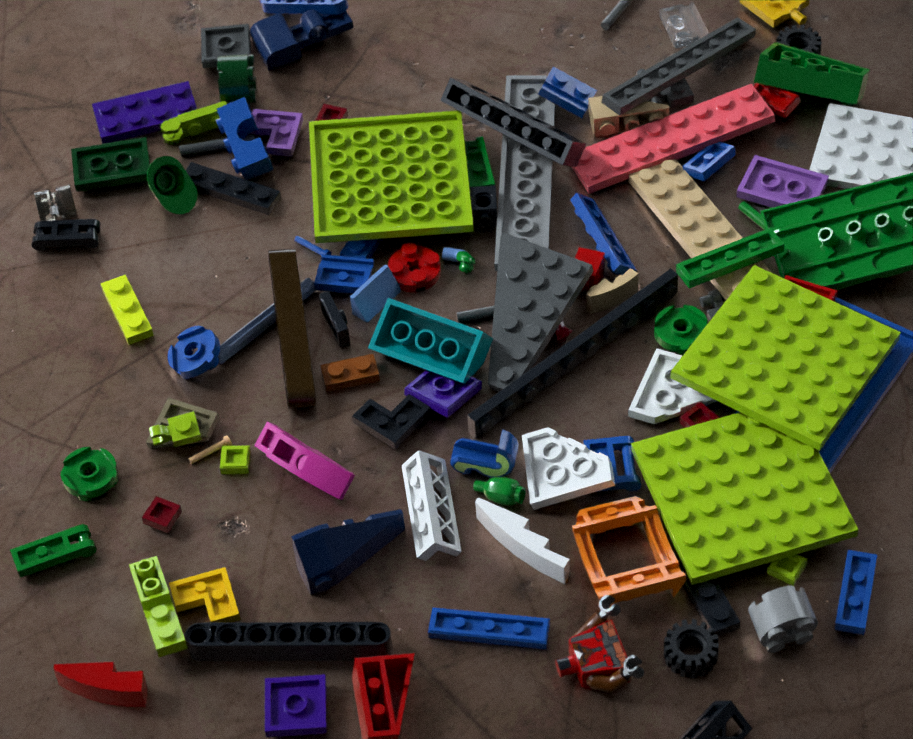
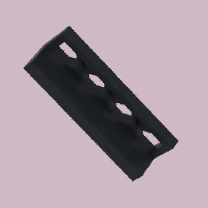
M731 700L714 701L679 739H743L752 730V727ZM732 717L740 729L733 736H726V723Z

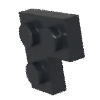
M410 394L392 411L369 399L352 415V420L354 424L396 450L431 414V408Z

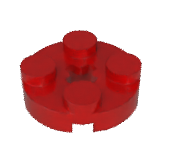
M414 243L404 244L400 250L391 256L388 262V267L400 289L405 292H417V288L425 287V290L429 289L438 282L441 276L438 253L424 246H416ZM417 266L420 268L410 271V267Z

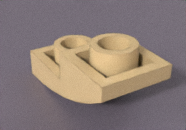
M630 268L623 275H619L613 283L604 278L597 285H593L586 295L587 312L592 314L607 310L638 292L639 273Z

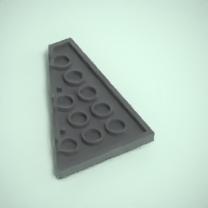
M502 233L500 236L492 338L494 339L491 344L488 373L490 389L500 392L533 368L593 273L592 264L507 233Z

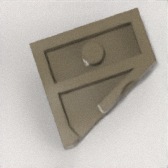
M168 397L155 425L169 426L167 418L194 411L202 440L192 443L209 441L220 417L217 412ZM149 435L146 441L148 448L151 449L174 446L173 440L154 446L151 435Z

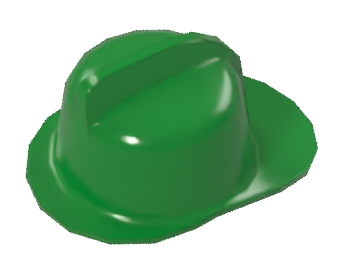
M172 156L156 158L150 164L147 171V181L150 190L168 212L180 215L190 212L195 207L198 199L197 189L183 165Z

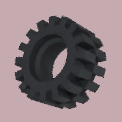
M792 25L791 30L789 27H786L784 32L781 30L779 36H777V43L791 47L801 46L804 47L801 50L821 55V36H818L819 33L817 31L813 32L811 27L806 30L805 25H801L800 28Z
M686 619L681 620V627L675 623L672 625V630L668 629L664 639V659L666 658V665L668 667L672 665V672L676 674L680 670L681 677L685 678L686 673H691V678H696L697 672L702 677L706 675V669L709 672L714 669V664L716 665L718 661L719 643L717 634L714 635L712 627L707 629V623L703 621L699 626L695 619H692V624H687ZM687 642H694L701 645L703 651L697 655H687L680 651V646Z

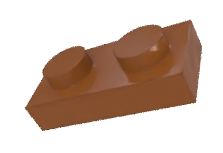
M374 353L320 365L326 392L380 381Z

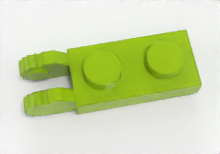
M225 101L180 114L178 117L168 119V121H163L160 125L161 131L164 133L163 140L167 144L179 143L183 137L195 136L201 132L219 128L216 119L220 118L217 108L227 103Z

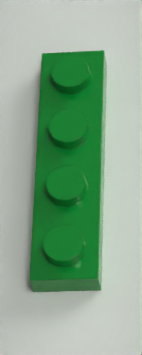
M768 228L676 264V273L690 289L784 252V243L772 228Z

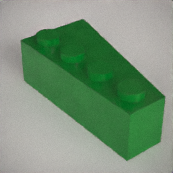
M774 42L760 54L754 83L839 100L846 105H854L864 97L870 69Z

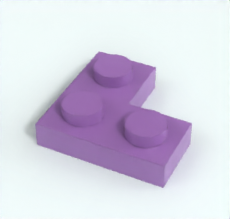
M253 109L252 114L258 130L249 134L270 136L267 144L268 154L293 156L303 123L302 113Z

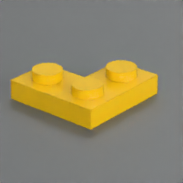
M226 567L169 582L177 612L206 605L210 623H231L241 620Z

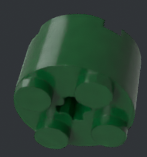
M254 55L218 56L217 71H219L218 87L220 102L225 101L229 104L245 97L248 104L256 103L257 81L253 70L255 69Z

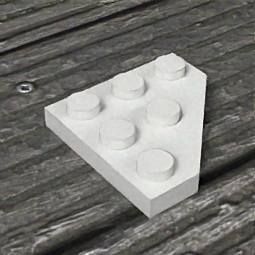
M656 348L629 407L628 417L657 424L686 413L700 401L705 406L717 401L671 379V370L681 359L682 355Z
M549 427L522 435L530 505L534 510L615 486L612 462L608 456L600 452H593L586 445L571 438L567 439Z

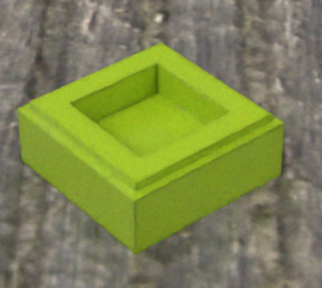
M250 445L222 446L221 474H249Z
M796 554L772 561L767 569V574L794 586L807 565V559Z

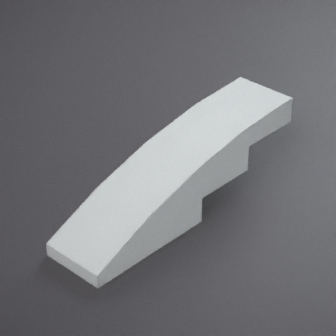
M479 497L475 501L476 517L496 540L536 570L563 584L566 583L570 576V560L550 551L548 538L529 531V519Z

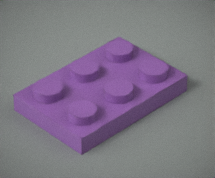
M754 155L737 189L736 197L773 208L823 195L829 176Z

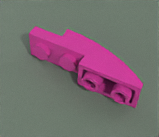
M268 421L254 445L275 463L340 500L344 498L355 477L353 473L320 451L310 448L274 423Z

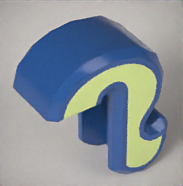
M504 429L501 432L499 445L462 438L454 444L450 465L454 470L462 474H471L473 469L487 477H504L511 474L515 467L519 443L513 434Z

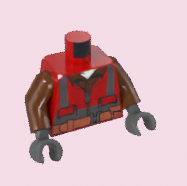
M610 595L603 596L599 601L601 611L597 610L569 639L570 656L555 660L560 677L576 673L582 688L613 692L625 683L631 682V676L637 679L644 676V669L638 666L642 664V660L635 655L627 657L612 619L608 620L607 618L608 616H617L621 612V607L617 604H613L609 608L611 603L615 601L614 597Z

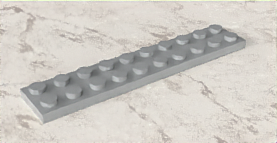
M506 75L505 101L554 126L555 104L538 95L547 76ZM504 134L502 136L495 271H498L500 236L503 232L548 249L550 235L553 160Z

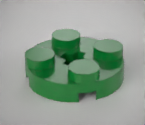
M675 305L663 309L657 315L654 338L664 349L683 356L706 327L708 320L706 315L694 306L683 305V308L674 309ZM676 327H687L686 331H677Z
M82 447L73 451L65 458L63 462L64 467L60 472L65 489L70 494L77 496L81 501H90L92 498L106 493L118 483V468L115 458L108 450L100 448L99 451L91 450V447ZM85 470H96L92 475L85 476Z

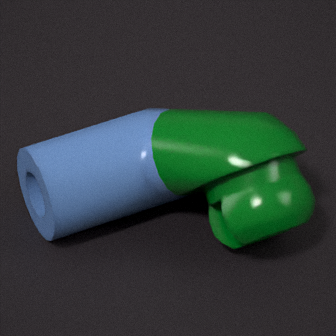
M447 247L443 249L442 260L460 263L459 270L461 272L471 273L473 271V265L476 264L475 258L467 251Z

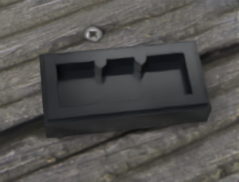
M329 291L321 293L319 296L321 312L339 347L343 349L351 346L349 331L346 325L348 322L343 309L338 310Z

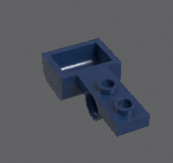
M309 10L301 16L300 23L292 27L288 26L281 13L259 20L252 25L250 35L266 68L270 71L301 59L300 49L353 29L354 26L347 11L340 14L320 15L317 10Z

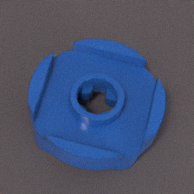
M194 326L180 333L177 336L179 341L175 347L171 345L168 351L169 365L183 379L187 380L191 377L199 376L207 370H212L218 365L220 341L210 329L207 330L203 326Z

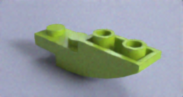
M157 556L129 564L158 657L188 649Z

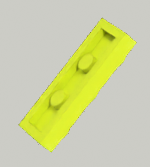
M126 275L101 283L102 291L128 345L154 336L152 327Z

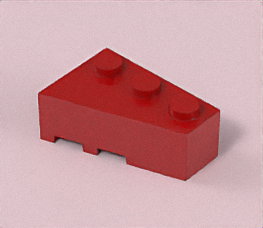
M415 653L355 658L352 681L362 739H399Z

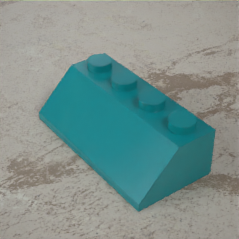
M387 298L368 349L465 384L484 364L494 338L478 329Z

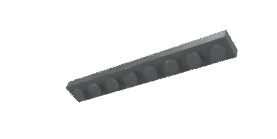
M737 17L602 95L601 103L620 116L754 38L756 29Z

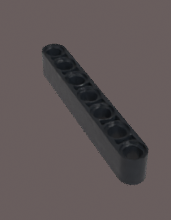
M383 622L195 623L189 626L185 632L189 655L196 661H354L355 658L391 655L393 651L390 628Z

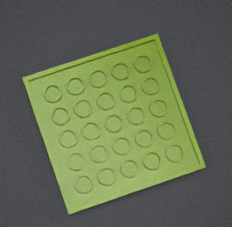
M461 111L309 121L315 243L473 232Z
M753 265L671 370L670 378L820 451L897 344L901 332Z
M741 412L631 443V451L692 585L858 536L859 529L819 451Z

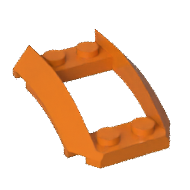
M633 496L579 510L576 516V525L572 526V530L583 564L599 600L605 595L614 597L615 601L611 603L610 608L617 602L629 601L633 598L657 594L665 590H670L673 598L685 583L686 575L679 567V562L663 529L656 505L647 506L643 499ZM642 522L657 564L606 577L596 555L590 534L603 533L610 529L631 526L634 523Z

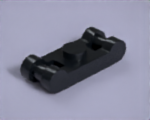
M96 219L38 221L34 224L33 233L35 236L32 238L31 246L38 251L45 250L47 247L84 245L87 248H96L99 245V236L97 234L100 232L101 223Z

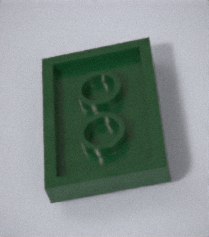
M146 137L71 149L76 192L147 181L150 158Z

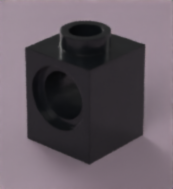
M496 185L470 187L473 228L497 226Z

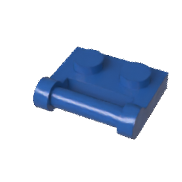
M619 436L583 440V445H586L589 450L608 456L612 462L615 486L596 492L620 489L637 491L641 488V479L637 475L634 455L631 451V443L634 442L633 437ZM615 450L622 452L625 475L623 476L617 475Z

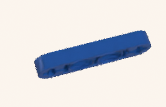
M260 0L265 13L304 14L309 10H317L320 14H340L349 7L347 0Z

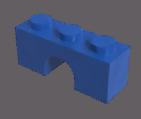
M245 97L217 108L220 118L216 119L221 134L226 133L227 138L223 141L228 153H233L235 156L231 160L237 174L242 173L245 180H250L274 170L260 137L251 141H244V138L249 133L258 130Z

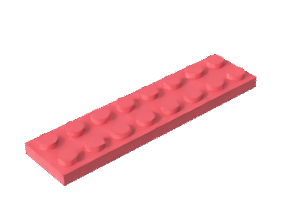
M751 83L668 115L664 119L655 120L585 147L577 166L572 167L588 194L629 179V174L662 164L665 160L681 159L699 152L709 145L727 141L775 122V114Z

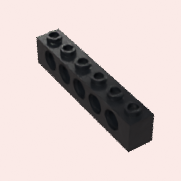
M450 77L440 100L561 165L576 167L586 146V143L465 80Z

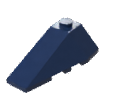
M402 510L369 515L365 521L354 523L353 519L343 520L341 526L331 528L328 523L317 525L291 536L297 569L310 595L327 591L332 586L340 583L405 530Z

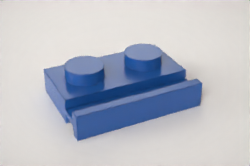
M552 67L538 95L583 118L588 108V98L594 97L597 90Z
M322 254L321 263H319L314 281L315 290L353 294L372 277L374 259Z

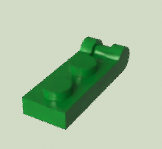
M483 136L475 137V140L470 141L464 139L469 189L470 187L495 186Z
M85 524L77 525L10 549L19 577L33 574L80 556L90 557L95 554L97 548L94 541L90 539L91 532L89 527ZM73 541H77V542H78V543H75V544L70 545V543L73 542Z

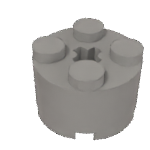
M794 586L777 588L762 595L763 601L757 606L755 601L750 604L748 608L749 615L761 645L766 647L769 653L782 650L785 644L796 641L797 644H804L813 639L812 632L816 629L818 621L804 588L800 587V591H796Z

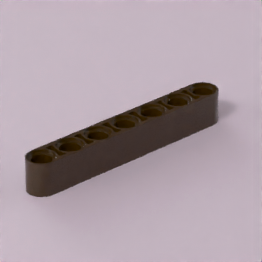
M295 248L268 251L269 268L288 409L316 406V396Z

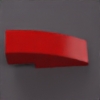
M114 662L54 664L53 670L58 684L74 694L108 705L146 707L148 686L143 671L117 672Z

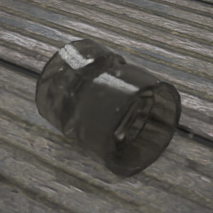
M70 184L58 186L54 192H51L49 189L34 192L40 221L57 220V217H61L63 220L77 217Z

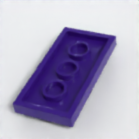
M189 81L92 104L102 144L161 131L160 125L163 121H168V119L178 117L180 114L197 109Z

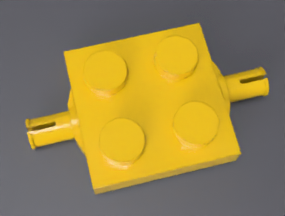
M740 0V3L774 28L789 18L795 20L800 26L805 24L807 17L799 11L809 6L810 0Z

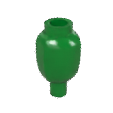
M493 477L486 482L475 480L473 485L474 491L484 493L489 501L501 505L513 506L517 503L521 504L526 495L525 487L520 486L517 480L506 477Z

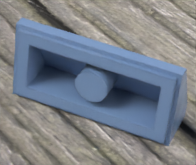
M383 265L350 296L352 314L364 322H369L384 308L387 298L393 299L401 291L387 265Z

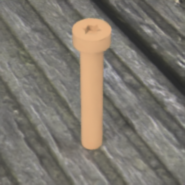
M226 435L223 437V440L188 459L193 464L221 449L222 446H231L232 442Z

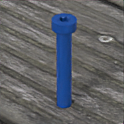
M296 236L294 239L295 242L319 255H332L330 250H324L300 236Z

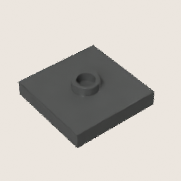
M249 24L201 28L203 68L217 67L218 56L251 55Z

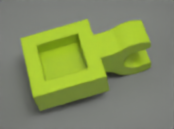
M194 411L167 418L169 426L154 425L149 427L154 446L173 440L174 446L178 447L202 440Z

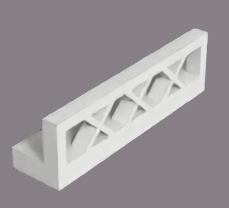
M418 450L401 465L416 556L424 561H427L437 551L457 556L462 550L446 461ZM430 465L437 468L438 476L430 468ZM433 485L441 493L442 499L434 491ZM437 508L445 516L446 522L438 514ZM441 531L449 539L450 543L442 540Z

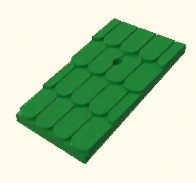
M913 173L760 211L765 229L772 228L784 243V252L774 256L780 277L782 278L788 275L839 290L876 278H887L913 270Z

